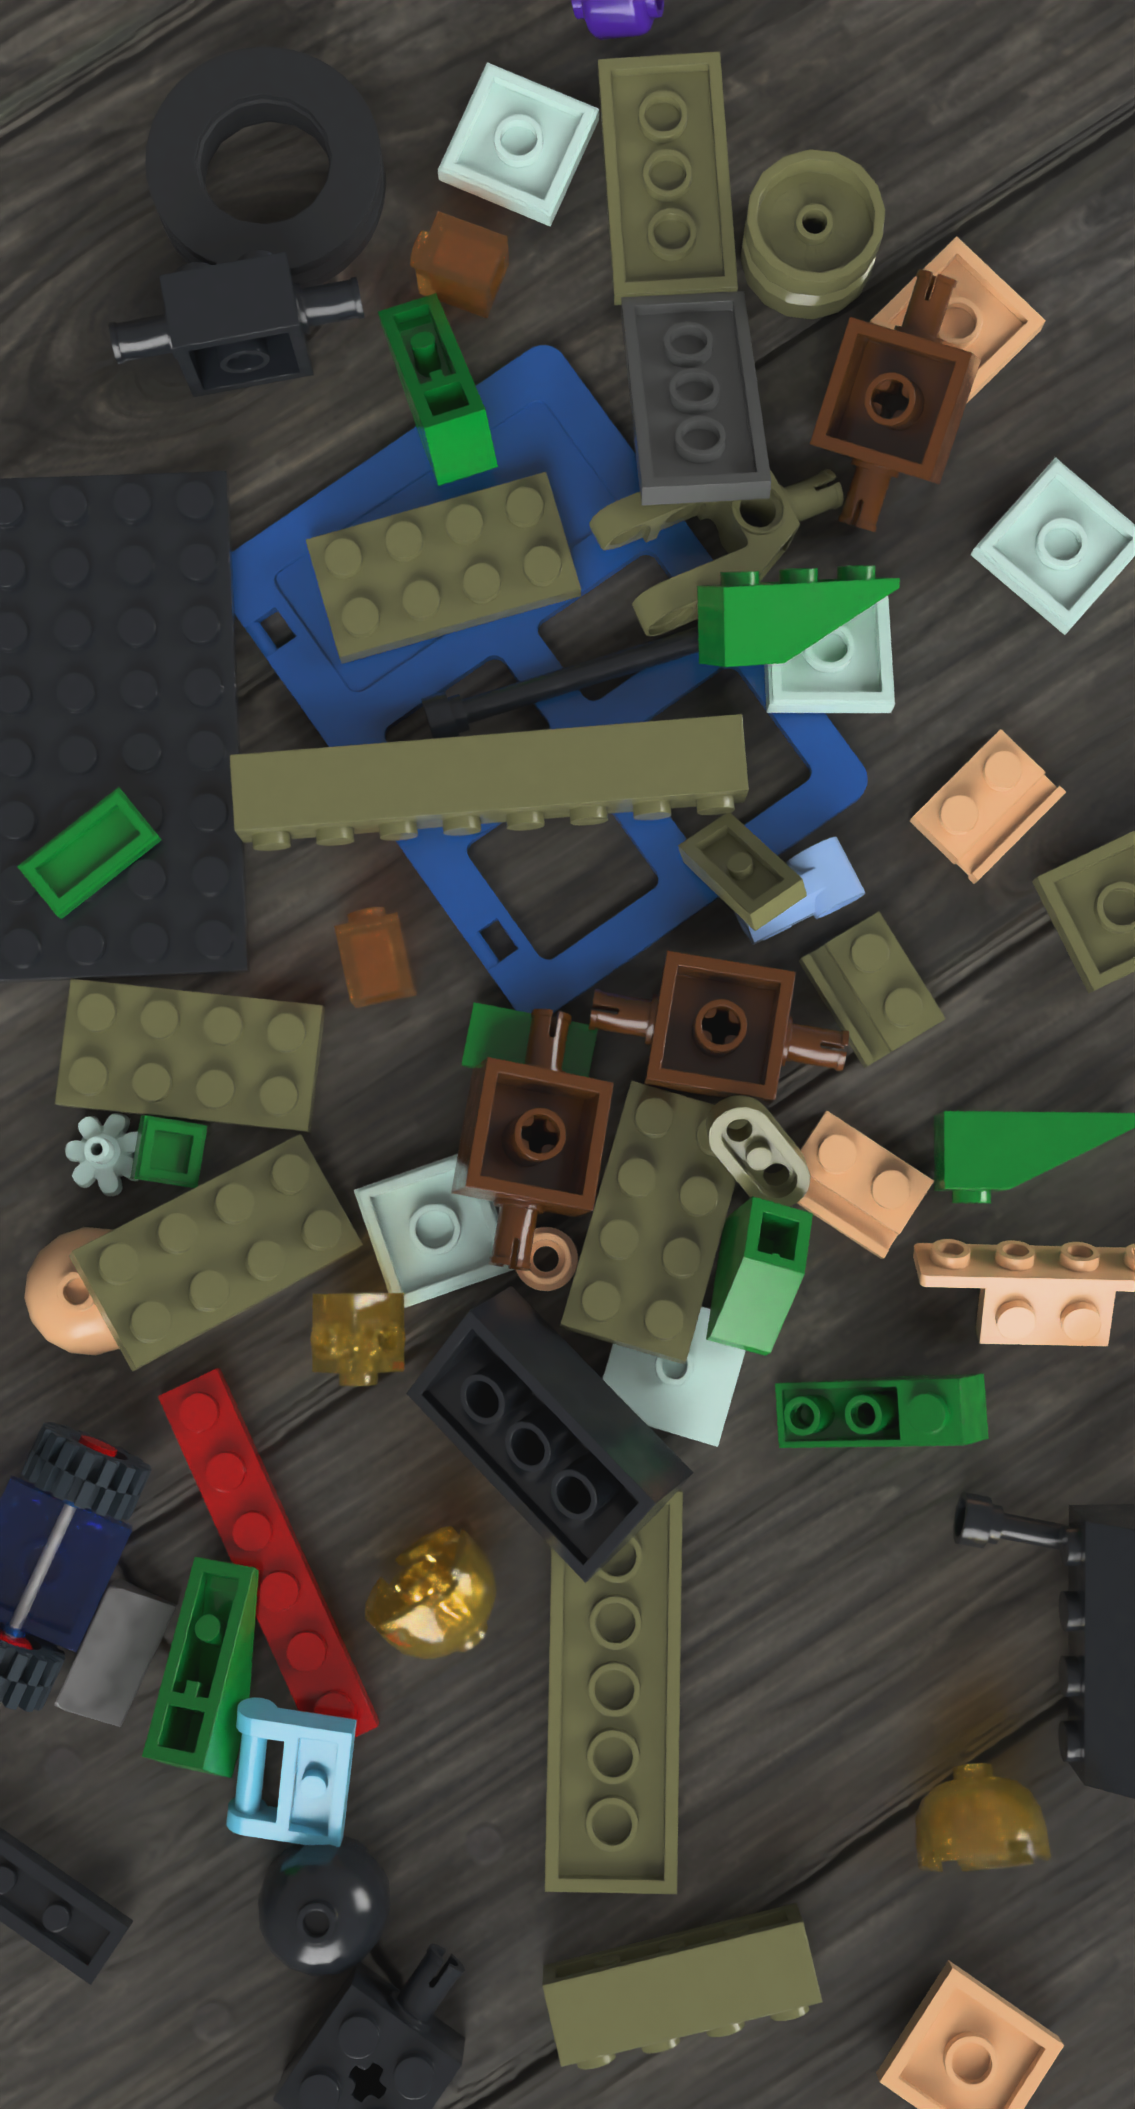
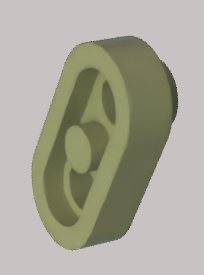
M745 1095L727 1097L713 1106L706 1119V1132L710 1148L750 1198L754 1196L789 1207L800 1201L810 1185V1172L805 1157L767 1108L757 1099ZM745 1119L748 1121L740 1129L728 1127L729 1123L734 1120ZM772 1164L784 1165L783 1169L777 1173L765 1172V1169Z

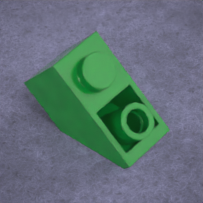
M752 1196L726 1217L721 1237L706 1340L764 1356L771 1353L805 1275L813 1213Z

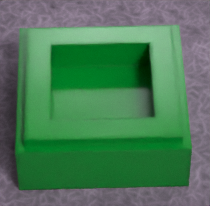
M141 1115L130 1178L189 1188L198 1187L208 1125Z

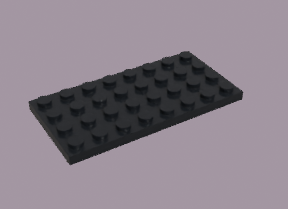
M227 472L0 478V983L250 972L245 849L243 841L234 829L230 755L240 754L230 498ZM119 787L162 840L68 915L60 919L17 866Z

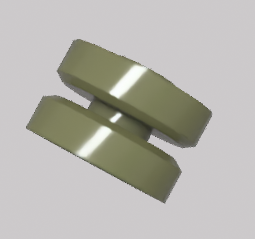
M809 149L782 157L762 173L749 197L740 261L748 286L764 305L787 317L817 319L840 312L859 297L872 274L876 254L883 237L885 207L878 185L860 164L837 152Z

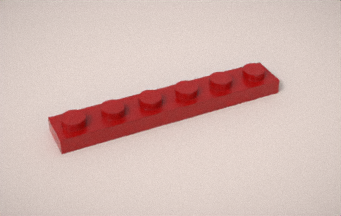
M221 1368L214 1369L159 1395L158 1399L232 1564L254 1567L259 1570L256 1617L298 1711L357 1720L355 1738L378 1727L380 1723L379 1718Z

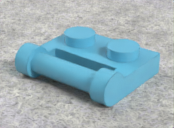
M253 1697L241 1701L238 1704L236 1728L242 1733L236 1796L228 1803L226 1822L228 1829L236 1834L301 1845L330 1844L340 1847L344 1836L357 1720L277 1708L275 1703L264 1698ZM268 1739L284 1741L278 1807L267 1806L265 1801L262 1800Z

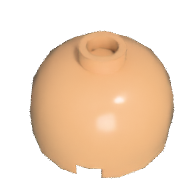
M83 1227L59 1235L38 1253L27 1273L24 1298L31 1322L47 1341L69 1353L100 1355L120 1349L69 1257L73 1250L112 1231L111 1229Z

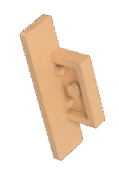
M941 1239L934 1243H916L914 1245L913 1258L921 1286L980 1288L976 1321V1333L979 1344L1108 1346L1116 1291L1135 1292V1244L1128 1245L1126 1248L1094 1247L1083 1242H1068L1062 1246H1034L1021 1241L1008 1240L997 1245L965 1244L959 1240Z

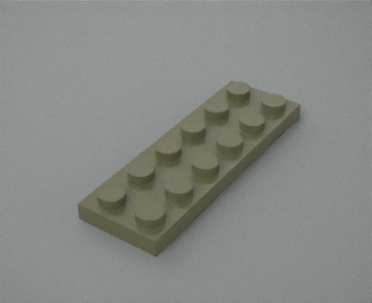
M679 1489L666 1505L586 1583L551 1547L545 1892L677 1894L682 1489Z

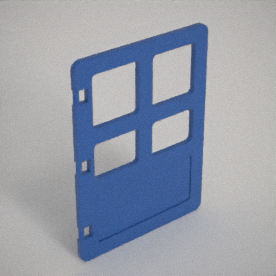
M548 345L532 347L476 385L486 410L498 467L438 486L417 428L414 427L232 552L234 615L251 636L328 747L386 743V734L392 727L423 707L422 698L446 691L490 660L502 661L517 682L563 668L538 633L539 627L640 556L649 555L655 558L669 579L713 561L685 521L660 530L657 539L647 543L641 538L612 550L600 548L590 529L589 522L600 510L609 504L640 491L636 454L558 349ZM543 472L547 473L580 583V597L348 663H341L306 539ZM277 611L295 635L294 639L279 649L260 624ZM698 652L643 669L596 701L586 699L579 690L534 703V706L550 729L648 722L723 669L730 668L739 673L766 710L764 665L721 667L699 664ZM768 713L810 772L808 781L744 825L777 856H780L858 801L867 787L868 776L865 767L825 713ZM633 812L612 813L656 874L658 884L654 889L557 957L543 959L537 954L468 856V849L474 842L503 822L481 824L480 832L461 836L443 834V827L417 829V837L395 841L512 1007L517 1011L531 1013L532 1009H551L553 1014H555L720 898L683 862L678 845L687 839L671 817L658 820H635ZM496 921L499 922L517 947L515 952L502 961H499L480 934V932Z

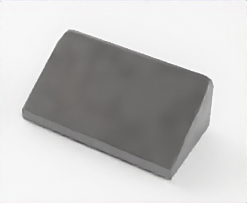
M120 1578L112 1582L105 1593L54 1706L74 1714L121 1727L177 1605Z

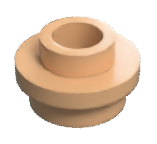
M552 1227L536 1228L529 1262L531 1263L530 1271L516 1270L520 1279L533 1289L540 1291L559 1289L571 1280L577 1269L578 1254L576 1247L570 1237L559 1229ZM545 1246L553 1248L559 1257L557 1266L549 1272L540 1271L535 1266L533 1260L535 1252Z

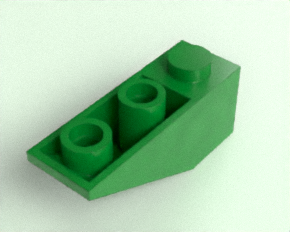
M875 565L837 566L836 579H818V568L779 569V581L759 582V571L720 572V584L697 586L699 664L734 667L785 663L899 589L900 578L875 577Z
M984 1373L775 1383L779 1448L965 1446L989 1439Z

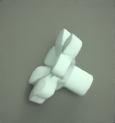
M113 1113L108 1117L104 1126L95 1116L85 1117L78 1123V1128L83 1138L81 1141L74 1140L68 1142L65 1149L66 1157L69 1160L80 1163L72 1174L77 1185L87 1188L95 1180H98L99 1187L104 1195L115 1196L122 1191L120 1177L123 1175L131 1181H138V1179L130 1178L138 1131L126 1133L130 1125V1119L127 1115Z

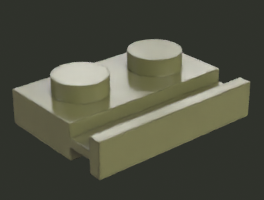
M880 912L875 913L799 960L800 965L840 1030L849 1031L848 1043L864 1068L946 1019Z

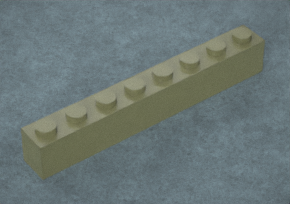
M742 714L230 755L234 829L243 843L252 842L253 849L260 851L287 849L291 847V839L316 837V844L345 845L354 842V834L379 832L380 839L408 840L418 836L417 829L443 827V834L470 835L480 832L481 824L506 822L507 829L533 830L544 827V819L570 817V824L595 825L607 822L608 814L633 812L635 820H658L670 817L672 815L671 809L696 807L697 814L721 815L733 812L736 803H744L749 791Z

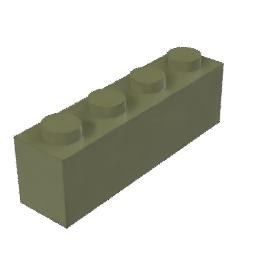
M797 1903L543 1965L542 1987L561 2067L577 2063L579 2069L598 2068L612 2062L616 2058V2053L640 2047L645 2053L663 2052L677 2046L680 2043V2037L705 2031L709 2037L728 2036L742 2030L745 2026V2021L769 2015L774 2021L792 2020L805 2015L809 2011L810 2005L823 2002L803 1919Z

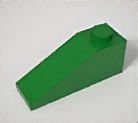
M431 294L378 311L380 323L421 443L438 486L498 467L485 407L437 294Z
M940 1112L934 1115V1191H952V1203L990 1204L991 1192L1012 1189L1134 1129L1135 1113Z
M194 1557L142 1757L171 1766L232 1778L242 1733L236 1728L238 1704L250 1698L258 1569Z

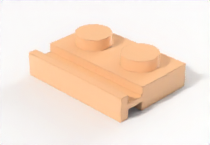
M1000 729L911 818L910 822L953 864L956 863L969 875L968 879L975 884L1066 791L1060 786L1057 788L1044 775L1046 772Z
M825 1111L800 1148L810 1172V1185L804 1197L797 1204L880 1259H884L892 1243L902 1232L934 1180L829 1111Z

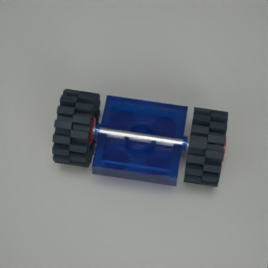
M54 1422L43 1423L24 1463L21 1474L24 1475L27 1481L11 1475L0 1499V1702L6 1708L16 1710L19 1707L25 1712H33L34 1709L40 1711L44 1707L66 1659L64 1657L65 1653L63 1650L57 1649V1645L77 1652L132 1532V1525L120 1520L121 1518L125 1520L130 1519L152 1471L149 1464L144 1463L138 1456L128 1454L129 1451L110 1445L108 1441L102 1438H94L82 1430L75 1431L70 1426L58 1425Z

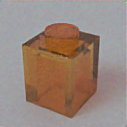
M438 211L430 231L421 230L418 234L411 253L410 266L416 269L419 294L428 296L436 293L441 302L488 318L509 266L508 236Z
M384 907L365 908L349 913L347 915L349 923L334 926L349 998L355 1008L417 995L403 925L397 912L386 915Z

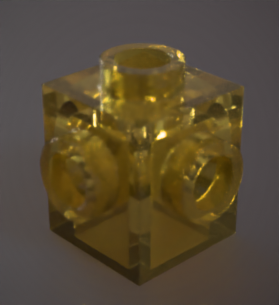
M404 1293L313 1294V1325L310 1338L312 1372L339 1373L340 1386L378 1385V1373L404 1371V1346L406 1340L404 1330Z

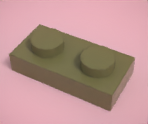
M730 812L724 814L678 845L683 862L754 931L807 896L803 879Z

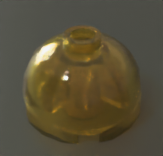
M445 1526L424 1535L406 1548L395 1559L399 1565L406 1567L393 1578L390 1584L380 1576L365 1603V1619L389 1644L402 1654L417 1659L442 1658L457 1651L466 1652L482 1640L487 1632V1621L495 1604L497 1595L496 1580L492 1564L470 1535L462 1528L460 1534H458L452 1526Z
M979 1763L953 1767L954 1780L933 1787L921 1801L915 1818V1844L918 1868L920 1870L943 1872L942 1862L958 1861V1866H961L962 1871H979L1035 1864L1034 1857L1045 1861L1051 1859L1048 1831L1040 1805L1030 1790L1018 1781L994 1776L992 1764Z

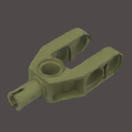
M824 469L812 477L784 488L778 484L774 474L770 471L771 490L769 499L642 506L639 491L617 500L600 510L591 519L589 526L600 548L612 550L641 538L646 543L657 539L660 530L698 516L700 520L709 518L715 523L721 545L728 552V555L660 582L644 591L633 601L632 606L635 615L647 636H657L698 619L697 586L720 584V572L759 571V582H761L788 549L800 526L799 522L828 510H835L843 505V491L840 482L827 487V483L835 480V473L830 469ZM741 516H753L761 522L763 527H753L747 524Z

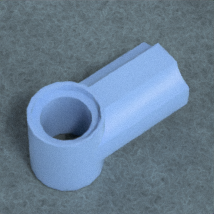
M836 836L805 849L786 862L803 879L807 893L805 898L756 931L734 912L742 930L752 945L779 934L813 915L815 919L831 914L865 894Z

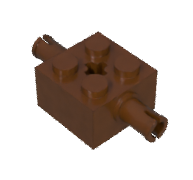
M918 269L917 280L902 326H895L893 330L853 317L849 318L810 441L811 445L852 458L851 464L856 465V469L841 515L839 514L837 521L872 532H876V524L892 477L898 478L899 473H903L940 485L981 362L972 352L942 344L943 340L937 338L957 281L941 274L934 276L933 272ZM903 386L902 395L909 399L908 406L905 411L897 410L893 418L890 419L891 410L883 406V400L886 394L891 396L897 395L900 387Z
M667 951L659 994H653L651 1000L602 992L600 989H595L592 1008L613 1011L618 1014L591 1010L589 1030L598 1029L645 1037V1044H650L645 1085L724 1099L735 1095H745L757 1099L766 1106L771 1105L776 1100L781 1066L784 1067L786 1061L834 1068L836 1071H842L847 1052L824 1049L820 1046L844 1050V1047H847L849 1042L848 1030L838 1031L792 1023L793 1017L789 1016L796 972ZM715 1015L724 1016L725 1027L735 1030V1035L727 1036L722 1045L711 1042V1033L702 1030V1025H709Z
M532 1009V1021L524 1064L487 1057L473 1067L451 1193L494 1201V1206L499 1207L492 1255L489 1257V1264L504 1267V1265H509V1269L530 1271L531 1263L529 1262L537 1214H544V1211L576 1217L591 1212L594 1209L614 1083L569 1074L562 1070L568 1029L572 1020V1016L559 1011L557 1017H552L553 1010ZM530 1126H533V1137L542 1140V1146L533 1151L529 1150V1142L521 1137V1131Z

